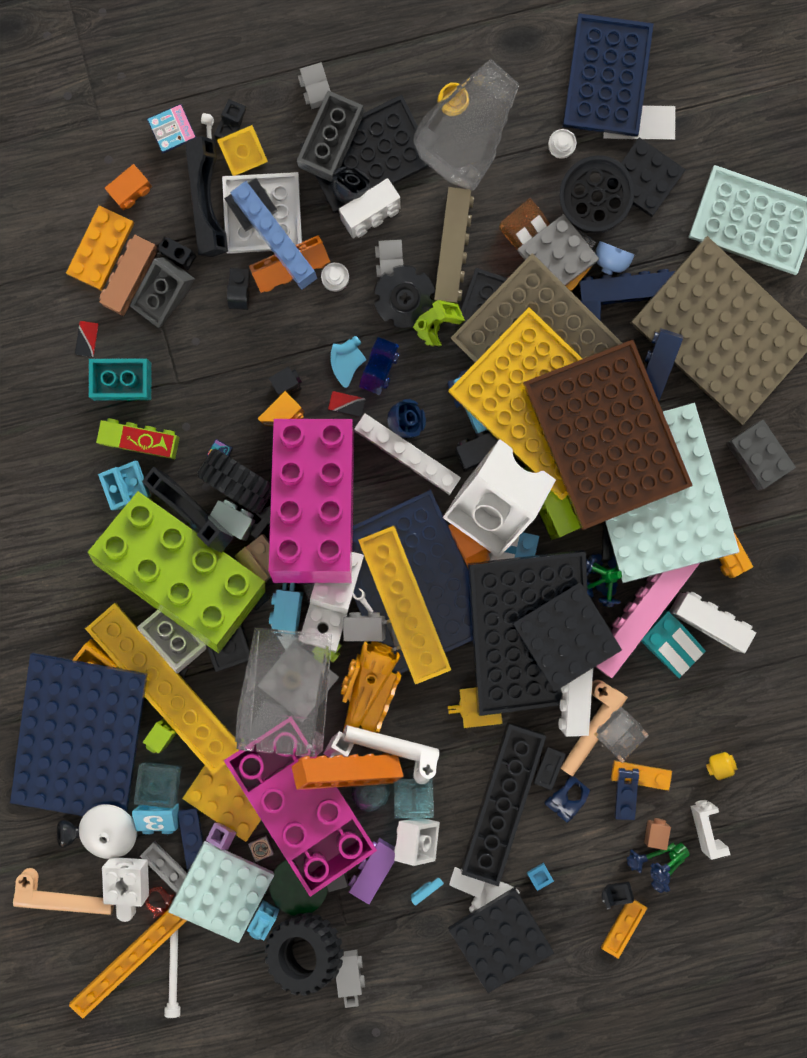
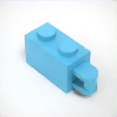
M263 900L247 929L250 932V936L264 941L280 909Z

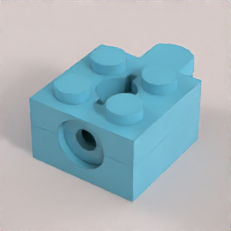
M283 583L282 589H278L276 593H273L272 605L275 606L274 612H271L269 617V624H272V629L293 632L298 630L303 592L295 591L296 583H290V590H287L288 583Z

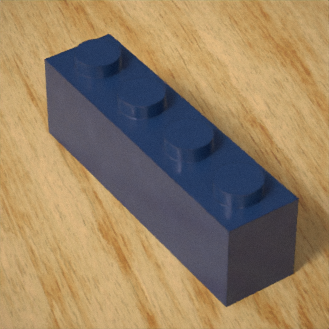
M660 328L659 333H654L651 342L654 344L652 351L648 350L645 357V362H647L645 370L658 402L683 341V335Z

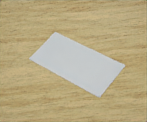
M643 106L638 137L604 132V138L638 139L640 137L641 139L675 140V106Z

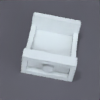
M707 800L695 802L696 805L691 806L702 852L711 860L730 855L728 846L719 839L714 840L708 816L718 813V808L711 802H707Z

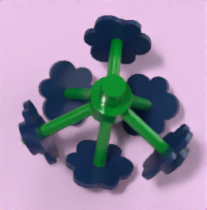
M601 554L591 555L588 560L586 559L587 576L588 573H600L602 577L591 584L587 579V593L589 597H594L592 591L593 587L596 586L597 591L602 592L603 596H607L598 598V601L603 603V606L609 608L614 607V604H620L618 599L611 598L617 592V580L622 578V571H619L615 555L608 561V566L612 568L610 570L602 566Z

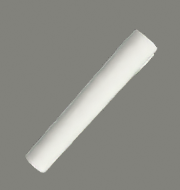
M346 725L342 736L343 741L414 760L413 778L418 784H426L435 776L439 749Z

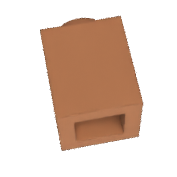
M654 818V821L648 820L644 840L647 847L667 850L671 827L666 823V820Z

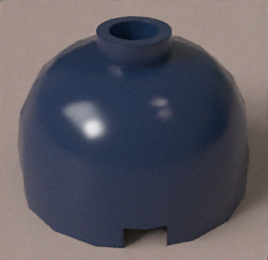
M404 399L391 407L388 413V427L403 439L420 435L426 424L423 409L420 410L417 406L418 403L414 400Z

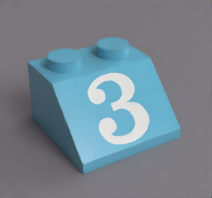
M140 804L132 811L136 831H142V834H153L154 831H162V834H172L179 827V804Z

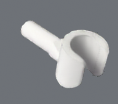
M203 113L201 123L207 125V138L212 139L211 129L214 119L210 114Z
M359 588L362 596L357 598L353 593V597L360 601L369 613L373 612V609L365 599V592Z

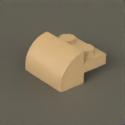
M262 534L239 551L235 558L241 565L266 582L271 578L269 573L270 541Z

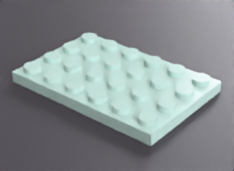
M714 165L688 238L702 242L708 236L724 251L797 275L807 248V197Z

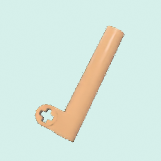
M601 680L592 681L591 694L602 701L603 704L590 722L589 736H581L561 766V769L572 777L628 698Z
M33 868L25 869L16 879L13 898L14 907L112 915L114 905L103 904V898L37 891L39 876Z

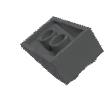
M166 256L155 258L130 307L156 327L161 328L187 295L195 278Z

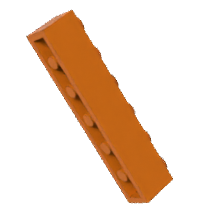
M383 753L379 756L374 754L364 756L354 754L348 757L336 755L332 758H327L324 755L311 759L310 756L299 758L298 762L291 766L297 790L393 784L404 777L399 757L389 753Z

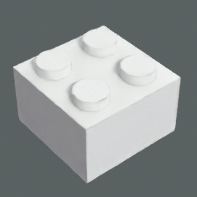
M424 818L399 821L394 861L412 866L435 861L440 822Z

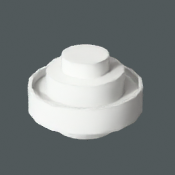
M566 129L553 132L548 142L549 151L553 156L560 159L571 156L576 148V137Z
M334 262L324 267L321 279L325 288L337 292L347 286L349 274L344 265Z

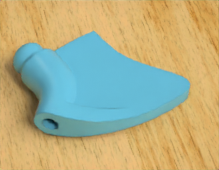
M357 336L343 344L333 343L332 369L344 388L349 386L356 369L366 361L362 352L357 348L361 344Z

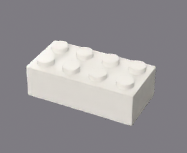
M694 592L679 593L669 610L673 616L734 651L746 652L756 635V632L751 630V625L743 621H735L734 615L726 611H718V606L709 601H701L702 597Z

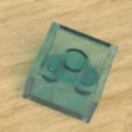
M144 761L139 764L134 804L173 809L177 805L182 766Z

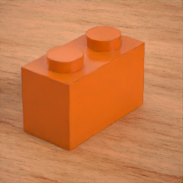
M133 164L107 185L105 189L124 211L131 208L139 197L147 195L152 186L135 164Z

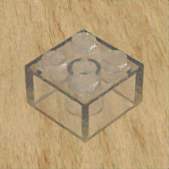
M622 707L614 711L611 717L604 724L600 725L594 733L597 739L621 763L649 736L641 725Z

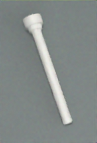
M178 930L170 936L169 1003L165 1007L164 1014L167 1018L180 1016V1006H178L179 1003L177 1002Z

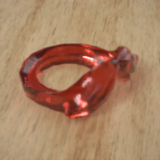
M153 887L149 890L145 906L153 913V918L155 919L163 915L170 908L173 902V894L169 895L162 887ZM158 891L162 895L166 905L165 909L150 905L149 896L152 892Z

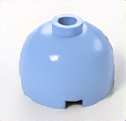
M601 241L595 252L599 258L597 264L603 267L602 272L612 275L613 272L621 273L625 271L634 258V254Z

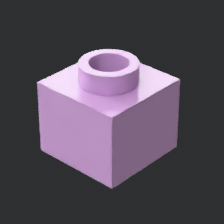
M214 823L206 841L220 850H228L237 832L220 823Z

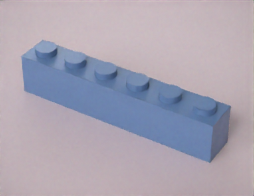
M247 181L232 190L230 193L236 204L301 290L315 281L317 276L314 269Z

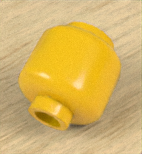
M727 752L711 756L709 758L710 764H706L710 776L714 775L717 780L731 777L735 774V770H737L733 755H729Z

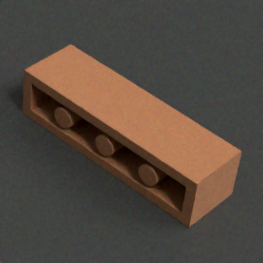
M134 235L127 242V250L124 256H120L116 271L112 272L107 288L100 294V303L122 316L128 310L158 252L155 244L137 235Z

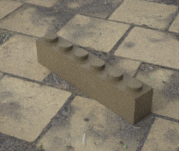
M448 187L435 302L442 300L457 304V301H461L462 290H459V283H463L465 271H461L462 264H466L467 253L463 251L464 245H468L469 234H466V227H470L472 215H468L469 208H473L474 197L471 196V190Z

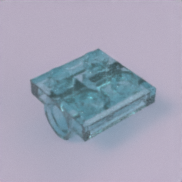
M433 778L426 784H418L414 779H400L394 783L395 818H434Z

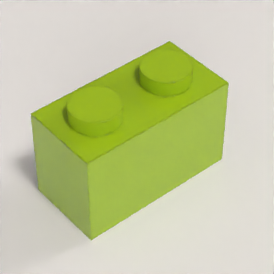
M162 719L154 725L143 743L146 744V748L152 753H160L168 747L177 733L165 719Z

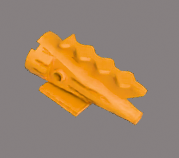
M364 641L361 654H357L356 659L351 660L348 675L345 676L342 683V702L346 703L347 699L350 702L344 729L346 725L359 728L361 725L364 730L379 733L397 685L401 680L400 672H392L399 661L400 654L398 652L394 654L391 652L392 647L381 642L372 641L371 644H367L368 641Z

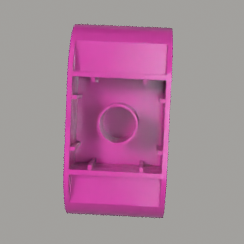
M291 716L225 759L224 762L311 897L377 850L337 787L296 789L291 766L297 763L301 757L310 756L311 759L316 758L317 755Z

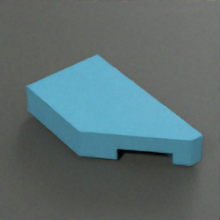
M436 878L433 882H427L411 894L413 904L416 906L442 886L444 884L440 878Z

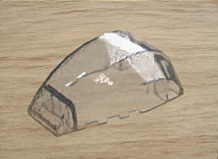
M492 59L484 63L425 114L415 132L413 141L420 159L449 183L474 191L495 159L496 149L501 141V134L504 125L507 123V116L510 108H512L519 83Z

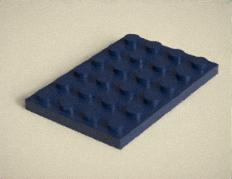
M578 14L563 127L638 137L654 23Z

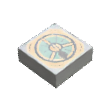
M267 835L248 844L255 862L274 854Z

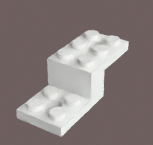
M352 552V583L314 584L299 642L336 653L343 630V618L347 616L364 555ZM324 623L329 629L326 633H320L317 629L318 625Z

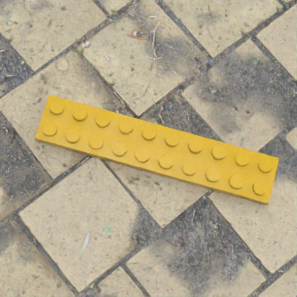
M117 603L110 606L85 628L120 669L148 673L144 697L213 775L226 764L224 762L225 759L243 748L179 674H176L140 633L137 626Z

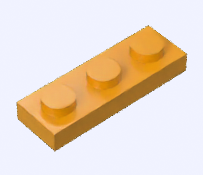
M615 760L613 762L612 781H617L618 768H625V770L630 771L632 769H639L638 785L669 790L671 770ZM625 778L624 781H631V778Z

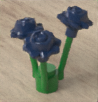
M672 843L667 847V850L660 849L640 856L633 850H630V855L627 857L628 866L631 870L642 873L644 862L670 851L669 857L671 861L663 866L659 863L651 864L650 871L651 878L653 879L651 883L653 888L659 893L669 892L670 876L685 861L684 859L690 855L688 849L682 843L677 845Z

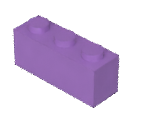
M381 838L377 842H372L377 851L360 863L358 875H353L348 884L351 886L349 893L367 904H370L395 859V847Z

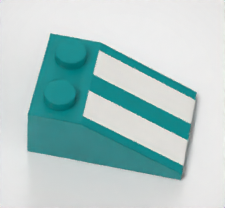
M669 611L662 612L641 640L678 678L706 652Z

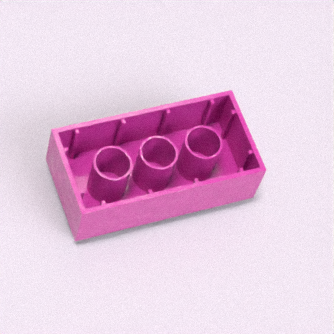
M274 419L269 573L273 583H352L354 430L352 419Z

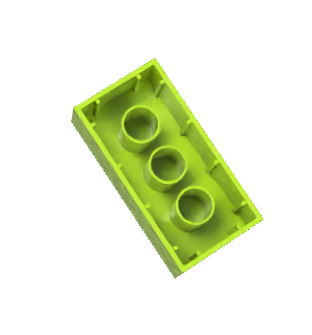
M139 491L136 492L88 551L90 558L97 567L161 611V613L186 631L193 634L218 654L265 593V581L225 552L221 553L208 547L196 535L194 530Z

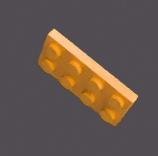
M98 206L66 274L102 291L134 226V222L102 206Z

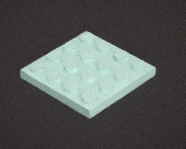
M204 841L168 912L239 943L272 881L274 873L231 852L220 850L211 843Z

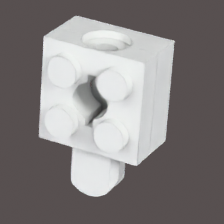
M110 857L102 867L103 904L116 905L117 918L120 921L126 922L135 915L136 906L141 907L149 896L148 860Z

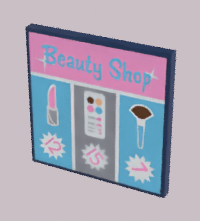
M182 104L147 118L162 154L197 138Z

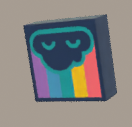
M215 439L207 456L213 449H217L229 456L233 448Z

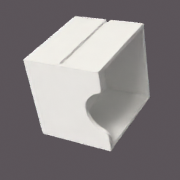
M499 439L464 482L443 518L499 558L536 518L556 479L545 471L532 473L521 468L513 457V449Z

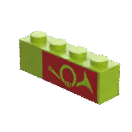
M110 418L107 421L101 420L96 441L100 445L164 458H176L180 437L175 435L174 431L164 429L163 432H158L155 427L145 426L144 429L137 428L138 424L130 422L122 425L119 424L118 420Z

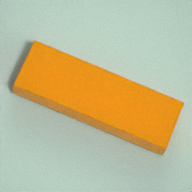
M636 900L633 903L625 904L604 940L601 949L619 959L647 907Z

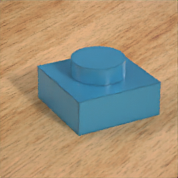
M544 863L527 872L537 891L554 882Z

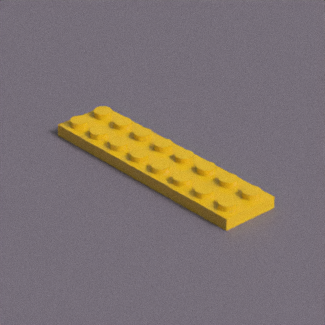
M392 526L359 539L361 549L415 685L451 671L395 527Z

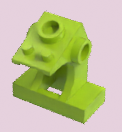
M437 300L432 304L433 308L419 316L413 326L418 332L417 335L426 341L425 344L433 347L442 346L437 333L443 322L461 324L465 321L458 304Z

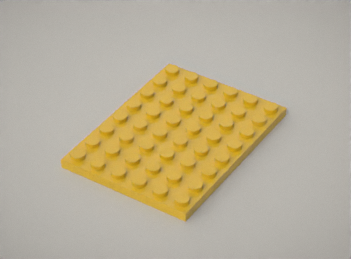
M528 307L448 392L498 440L500 439L513 449V454L532 473L545 471L556 479L551 491L560 500H563L568 495L523 383L582 360V358Z

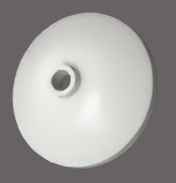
M98 805L91 808L85 813L79 824V836L82 844L90 853L100 858L122 857L132 849L136 842L137 831L134 820L125 810L114 805Z

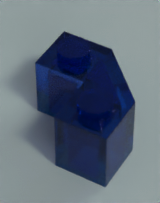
M380 337L377 338L372 348L369 362L362 374L360 388L381 395L383 388H388L390 383L388 376L393 363L397 364L400 353L397 352L398 344Z

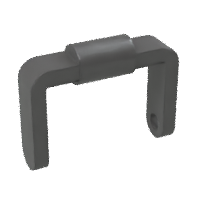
M390 619L383 621L382 625L387 624L395 645L391 651L401 649Z

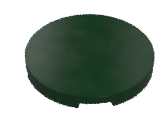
M284 860L275 868L273 872L274 877L270 882V893L278 908L290 915L300 913L303 915L304 913H312L321 906L327 895V886L310 897L287 860Z

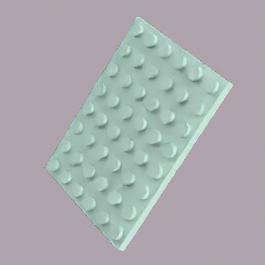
M695 403L663 411L693 486L605 521L619 571H622L621 579L623 583L739 553Z

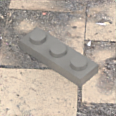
M154 841L140 857L147 859L148 865L177 893L187 873Z

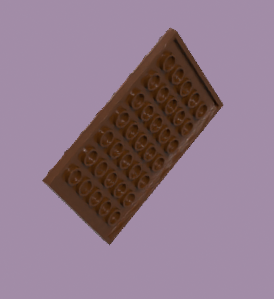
M634 340L523 383L582 530L693 486Z

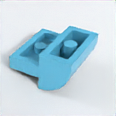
M133 461L98 474L111 510L124 508L137 491L147 498L151 497L148 487L142 483L144 476L138 461Z

